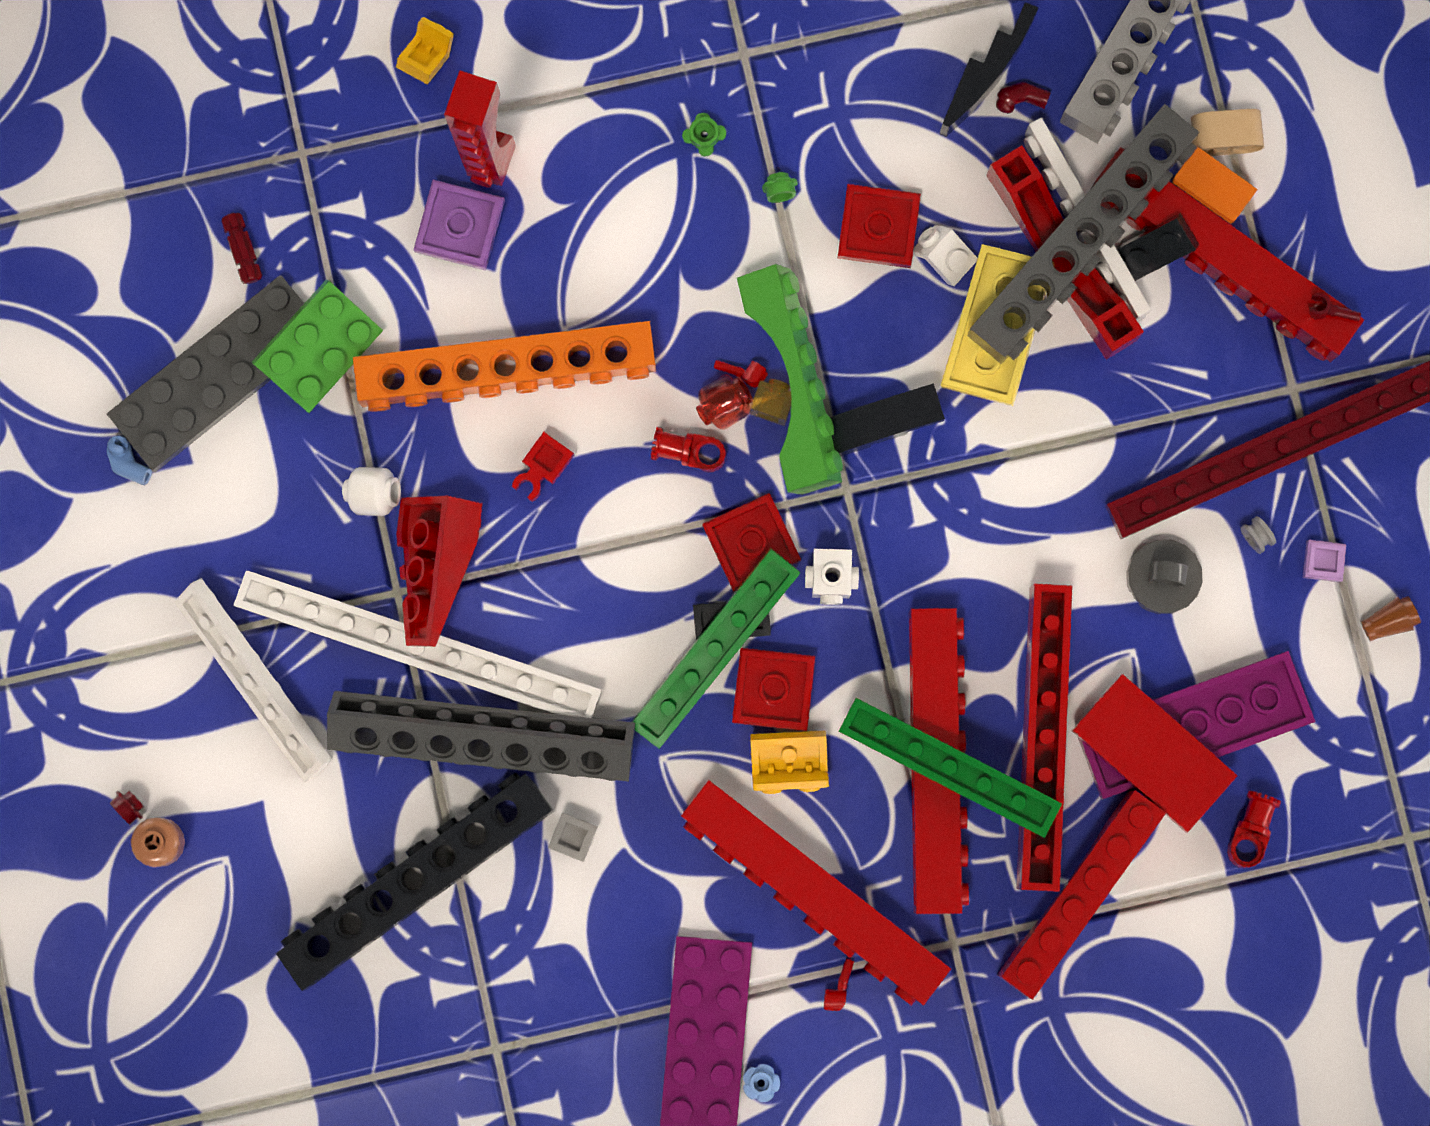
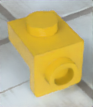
M422 17L418 22L416 35L397 58L396 68L428 85L450 56L453 33L442 25Z

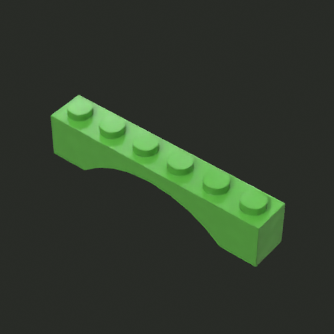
M774 264L737 277L745 314L759 323L772 338L782 355L789 376L791 418L786 440L779 455L787 492L803 495L842 483L840 472L843 470V464L839 453L834 449L832 440L834 426L831 418L826 414L823 403L825 389L821 380L817 378L814 364L817 362V356L813 345L808 341L806 332L808 318L804 309L800 307L797 295L800 291V285L797 276L790 268Z

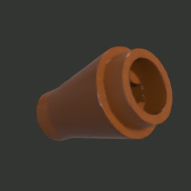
M1397 596L1369 618L1360 622L1371 642L1378 638L1414 631V626L1420 624L1421 620L1409 596L1399 599Z

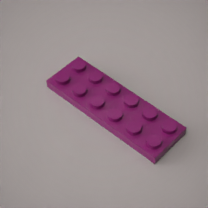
M1289 651L1153 700L1217 758L1316 722ZM1078 738L1101 800L1135 788Z
M676 936L660 1126H737L752 942Z

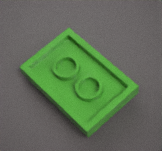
M326 279L251 363L306 412L310 413L353 365V357L361 356L383 330Z

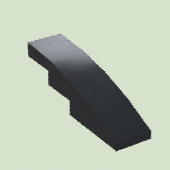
M1025 2L1012 35L997 30L984 63L973 58L969 59L943 121L940 135L947 137L977 109L999 83L1018 54L1039 7Z
M934 383L830 417L834 426V434L832 435L834 449L840 456L870 448L873 444L900 437L910 431L945 420Z

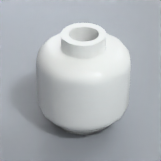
M358 467L350 474L349 479L344 481L342 495L344 501L348 502L350 509L355 514L384 516L388 515L393 507L399 504L401 486L399 479L395 478L393 473L387 468Z

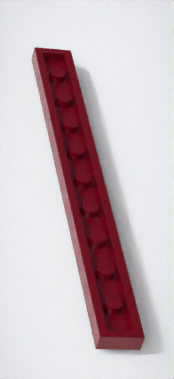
M1430 361L1108 503L1105 507L1120 539H1124L1429 403Z

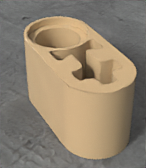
M1259 109L1211 111L1199 113L1191 117V126L1200 132L1193 144L1210 156L1246 154L1264 149L1262 118Z

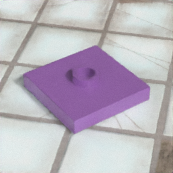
M432 180L415 241L414 252L486 271L505 203L504 197Z

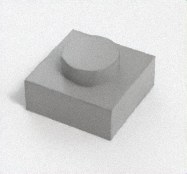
M562 812L548 848L584 862L598 826Z

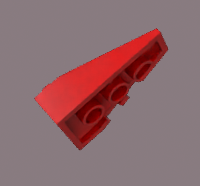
M452 496L401 498L396 536L397 546L403 547L405 565L399 567L400 579L406 580L407 596L402 603L406 646L436 647L478 542L483 503Z

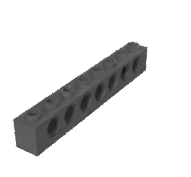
M1164 104L974 323L967 336L1001 365L1008 357L1015 360L1028 345V342L1024 340L1032 329L1039 332L1053 316L1048 311L1057 300L1063 304L1075 291L1077 286L1072 282L1081 272L1088 276L1100 262L1101 258L1097 254L1106 244L1112 248L1125 233L1121 226L1129 216L1136 220L1149 205V202L1145 199L1153 189L1160 192L1174 175L1169 170L1177 161L1184 164L1198 148L1193 142L1200 132ZM1153 146L1163 148L1167 154V159H1154L1149 152V148ZM1128 174L1138 175L1143 181V187H1130L1125 181V176ZM1103 202L1116 204L1119 214L1116 216L1106 215L1101 209V204ZM1082 229L1091 231L1095 236V242L1092 244L1081 243L1077 238L1076 232ZM1057 257L1067 259L1071 264V270L1065 273L1057 271L1053 267L1052 260ZM1032 285L1043 287L1046 290L1047 298L1042 301L1032 299L1028 294V288ZM1008 313H1015L1021 317L1023 326L1018 329H1011L1005 325L1003 316Z
M334 691L327 712V750L629 782L633 757L634 722Z

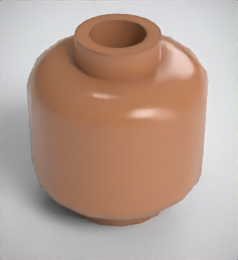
M165 818L146 819L136 827L131 838V848L136 859L142 864L151 867L171 865L181 856L185 846L184 833L179 825Z

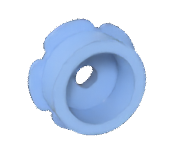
M759 1064L755 1068L750 1067L744 1073L743 1081L745 1085L743 1090L750 1099L768 1102L780 1088L779 1076L774 1074V1069L767 1064ZM758 1080H764L765 1085L763 1087L758 1086Z

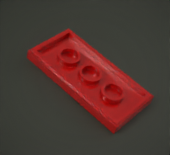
M1121 674L1071 730L1141 794L1165 811V815L1185 833L1192 829L1238 776L1124 674Z

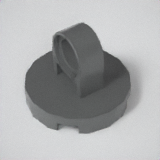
M1171 539L1155 540L1142 546L1131 558L1126 571L1129 592L1132 593L1134 599L1143 609L1155 614H1173L1188 607L1198 596L1203 583L1202 567L1196 554L1186 545Z

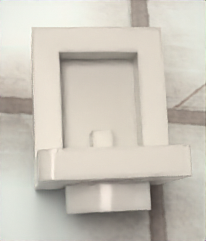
M934 225L925 230L920 235L918 244L913 249V253L917 257L925 259L942 279L951 286H955L978 259L952 229L940 225Z

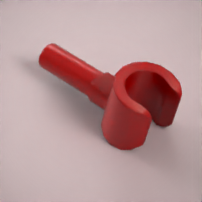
M716 360L714 363V369L736 375V377L741 378L753 388L759 387L768 376L766 368L755 361H752L746 370Z
M845 959L838 980L837 990L825 989V1010L840 1011L844 1007L847 983L854 961Z

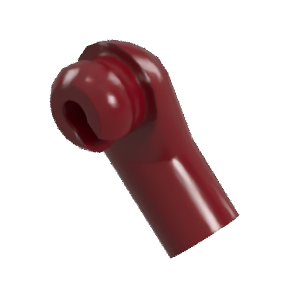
M1020 81L1003 87L998 92L997 96L999 98L996 101V108L1003 113L1009 114L1014 111L1016 104L1027 102L1045 109L1051 92Z

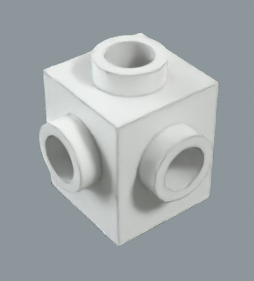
M814 549L813 566L805 567V588H812V598H820V604H843V598H850L851 589H858L859 567H852V550ZM834 573L838 577V581L829 582L825 575Z

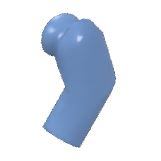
M120 435L111 437L107 443V455L113 472L145 486L151 478L152 470L135 462L131 446L125 437Z

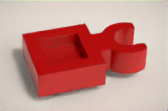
M543 432L522 460V463L530 469L527 473L519 474L514 479L512 488L517 491L522 483L530 482L533 484V490L527 498L531 502L535 501L541 494L542 481L545 479L553 485L575 454Z

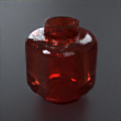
M724 374L699 390L698 399L700 404L696 406V411L705 425L708 426L712 423L720 430H725L750 414V403L753 402V397L740 377L733 378Z

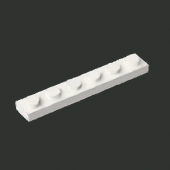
M1040 118L1028 125L1024 144L1033 159L1038 157L1044 168L1042 170L1044 181L1051 190L1056 189L1062 199V202H1060L1061 210L1064 216L1067 217L1086 194L1043 119ZM1086 229L1079 230L1078 239L1081 243L1092 244L1095 242V236L1091 231ZM1105 244L1097 254L1101 260L1098 263L1099 265L1096 266V270L1124 300L1138 322L1149 314L1151 308L1115 245L1110 248Z
M202 578L192 582L175 600L176 605L304 783L314 778L333 759L283 692L280 684L275 681L262 663L259 655L249 645L235 622L231 620L215 594L210 591Z

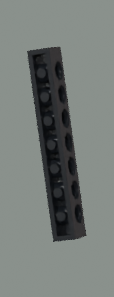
M517 772L498 785L502 791L490 800L484 795L468 806L470 814L458 822L453 817L436 830L439 836L427 844L423 839L405 852L409 858L396 866L392 861L374 874L377 881L365 889L360 884L343 896L346 903L334 911L330 906L312 918L315 925L305 933L297 929L281 941L284 948L275 954L300 990L304 991L312 987L555 812L528 774L520 777ZM504 801H512L517 807V816L509 823L502 822L497 815V809ZM474 823L482 824L486 830V838L479 845L471 844L466 836L467 829ZM444 845L450 846L455 852L453 864L446 868L440 866L436 861V852ZM413 867L421 870L424 876L422 886L416 890L410 889L405 883V874ZM380 890H385L392 896V906L386 912L379 911L374 905V897ZM350 912L357 914L361 919V928L354 935L346 932L343 927V919ZM318 935L325 936L330 943L329 952L324 957L316 955L312 950V941Z

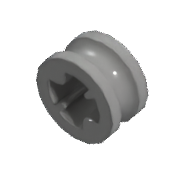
M1258 516L1252 519L1250 526L1245 524L1240 527L1245 540L1258 554L1265 551L1266 545L1273 546L1276 543V538L1271 529Z

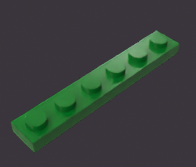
M770 548L631 721L635 723V731L660 749L799 576L800 570Z
M855 698L838 731L1043 838L1046 837L1062 806V803L858 698Z

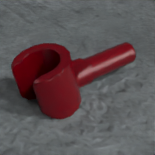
M1316 293L1311 298L1313 301L1322 302L1326 307L1322 311L1309 309L1308 312L1314 319H1323L1327 315L1359 322L1361 318L1360 312L1331 304L1330 298L1326 294Z

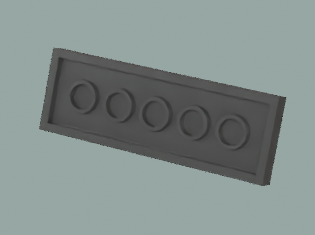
M280 275L110 410L107 416L149 468L156 473L271 381L251 362L303 306L304 302Z

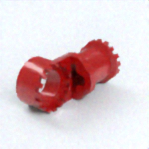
M656 427L654 439L657 441L652 442V444L656 445L651 448L652 460H657L659 457L681 461L683 466L699 468L705 472H715L725 464L726 450L718 439L693 433H687L686 436L664 432L662 427ZM714 445L720 450V457L716 463L706 465L700 461L699 452L703 446Z
M1248 791L1247 798L1249 803L1244 819L1238 822L1234 838L1230 841L1227 849L1228 857L1234 865L1239 868H1249L1261 862L1271 835L1269 826L1275 808L1280 807V800L1269 796L1267 799L1268 795L1266 794L1263 798L1262 793ZM1241 840L1252 842L1256 848V855L1250 862L1240 860L1236 854V846Z

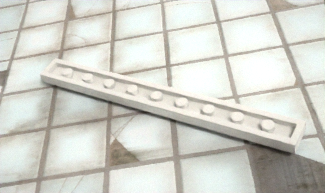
M247 570L233 605L552 714L593 718L602 692L601 689L441 635L436 647L406 646L405 629L402 622Z

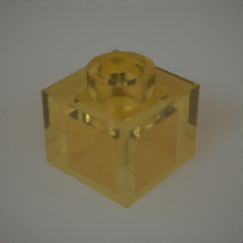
M769 379L768 383L760 380L750 408V415L785 426L791 411L790 385L776 379Z

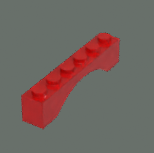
M459 70L444 116L466 174L471 176L470 181L488 188L492 184L502 186L516 144L512 135L496 131L500 99L498 83Z
M1021 145L990 164L986 176L1035 252H1037L1064 219L1057 209L1041 173ZM1057 257L1052 260L1057 271L1065 273L1071 270V264L1067 259ZM1096 268L1088 276L1081 272L1072 282L1077 288L1067 301L1106 360L1141 337L1144 333L1143 329L1124 300L1108 285Z
M1136 790L1128 791L1105 823L1095 842L1068 882L1029 933L1018 944L997 976L1024 996L1033 1000L1166 812Z

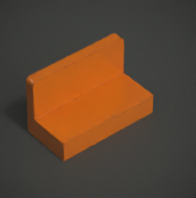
M1199 147L1173 178L1175 185L1229 223H1234L1258 190Z

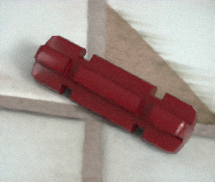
M230 213L221 219L225 234L229 233L230 235L227 236V241L235 265H240V269L237 270L240 280L243 284L256 283L262 279V273L259 264L254 263L257 258L248 231H243L246 228L243 216L240 213Z

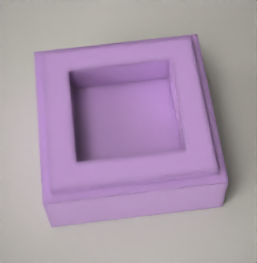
M1316 540L1306 541L1303 578L1342 582L1346 544Z

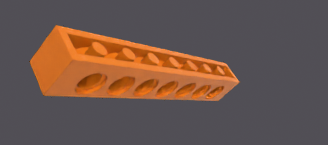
M650 321L353 357L357 401L362 407H368V411L371 412L391 409L390 404L405 402L406 407L424 406L428 404V399L442 398V402L445 403L463 401L465 399L464 395L479 393L480 398H493L501 396V390L516 389V393L519 394L538 391V386L553 384L554 389H566L574 387L575 381L590 380V384L594 385L612 382V377L627 375L628 380H640L648 378L649 372H656ZM615 346H620L627 351L626 358L618 363L611 362L606 357L607 352ZM585 351L590 355V360L583 367H575L570 363V357L573 353ZM542 355L551 357L553 364L549 370L539 372L533 368L534 360ZM503 360H511L516 363L515 371L509 376H500L496 373L497 365ZM465 365H476L479 368L476 378L465 381L459 377L460 370ZM430 369H438L442 373L440 381L435 385L423 383V376ZM395 373L404 375V383L399 389L390 390L386 388V381L390 375Z

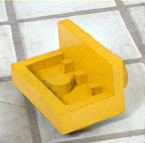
M826 730L750 734L754 791H761L765 794H777L787 789L815 792L820 788L829 787Z

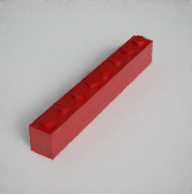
M1122 147L1118 149V151L1112 157L1110 162L1098 176L1093 186L1109 169V167L1116 161V159L1122 154V152L1125 149H1123ZM1128 174L1125 176V181L1130 187H1143V181L1138 175ZM1170 181L1160 192L1153 189L1145 199L1149 202V205L1136 220L1129 216L1125 221L1135 230L1142 231L1144 229L1147 231L1181 213L1199 243L1195 251L1183 256L1186 259L1184 261L1185 264L1198 274L1206 273L1216 280V287L1230 296L1235 294L1244 300L1246 308L1256 316H1266L1277 324L1275 326L1276 329L1290 339L1296 337L1306 344V350L1319 360L1324 361L1327 359L1332 362L1337 358L1365 320L1361 317L1358 322L1327 315L1323 319L1312 318L1308 312L1309 309L1322 311L1326 308L1322 302H1316L1311 299L1316 293L1326 294L1333 305L1345 309L1349 308ZM1103 202L1101 206L1108 210L1114 208L1119 212L1117 205L1112 202Z
M1033 584L1029 588L1021 783L1062 803V806L1045 838L1019 825L1016 889L1060 892L1073 588L1071 585Z
M957 608L911 609L909 611L911 726L966 753L965 730H959V715H965V693H958V678H964L965 662L964 655L957 654V640L964 639L963 617H957ZM911 769L914 914H962V906L969 905L968 883H962L961 868L968 867L967 844H961V829H967L968 823L967 806H960V794Z
M710 780L707 781L681 815L687 821L683 826L684 829L700 841L706 835L717 845L712 851L729 864L736 859L747 867L743 872L744 876L760 888L765 882L777 891L773 896L776 901L789 911L794 906L807 914L803 922L820 935L825 929L837 938L833 943L835 947L849 958H852L857 953L867 961L863 969L880 982L885 977L898 985L893 992L911 1006L916 1000L924 1006L950 972L951 968Z

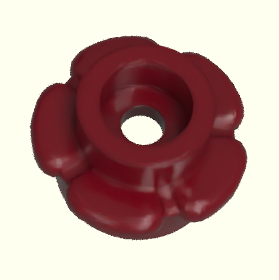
M130 790L124 795L120 791L115 792L118 796L110 802V805L129 825L137 818L141 820L143 816L139 811L145 806Z

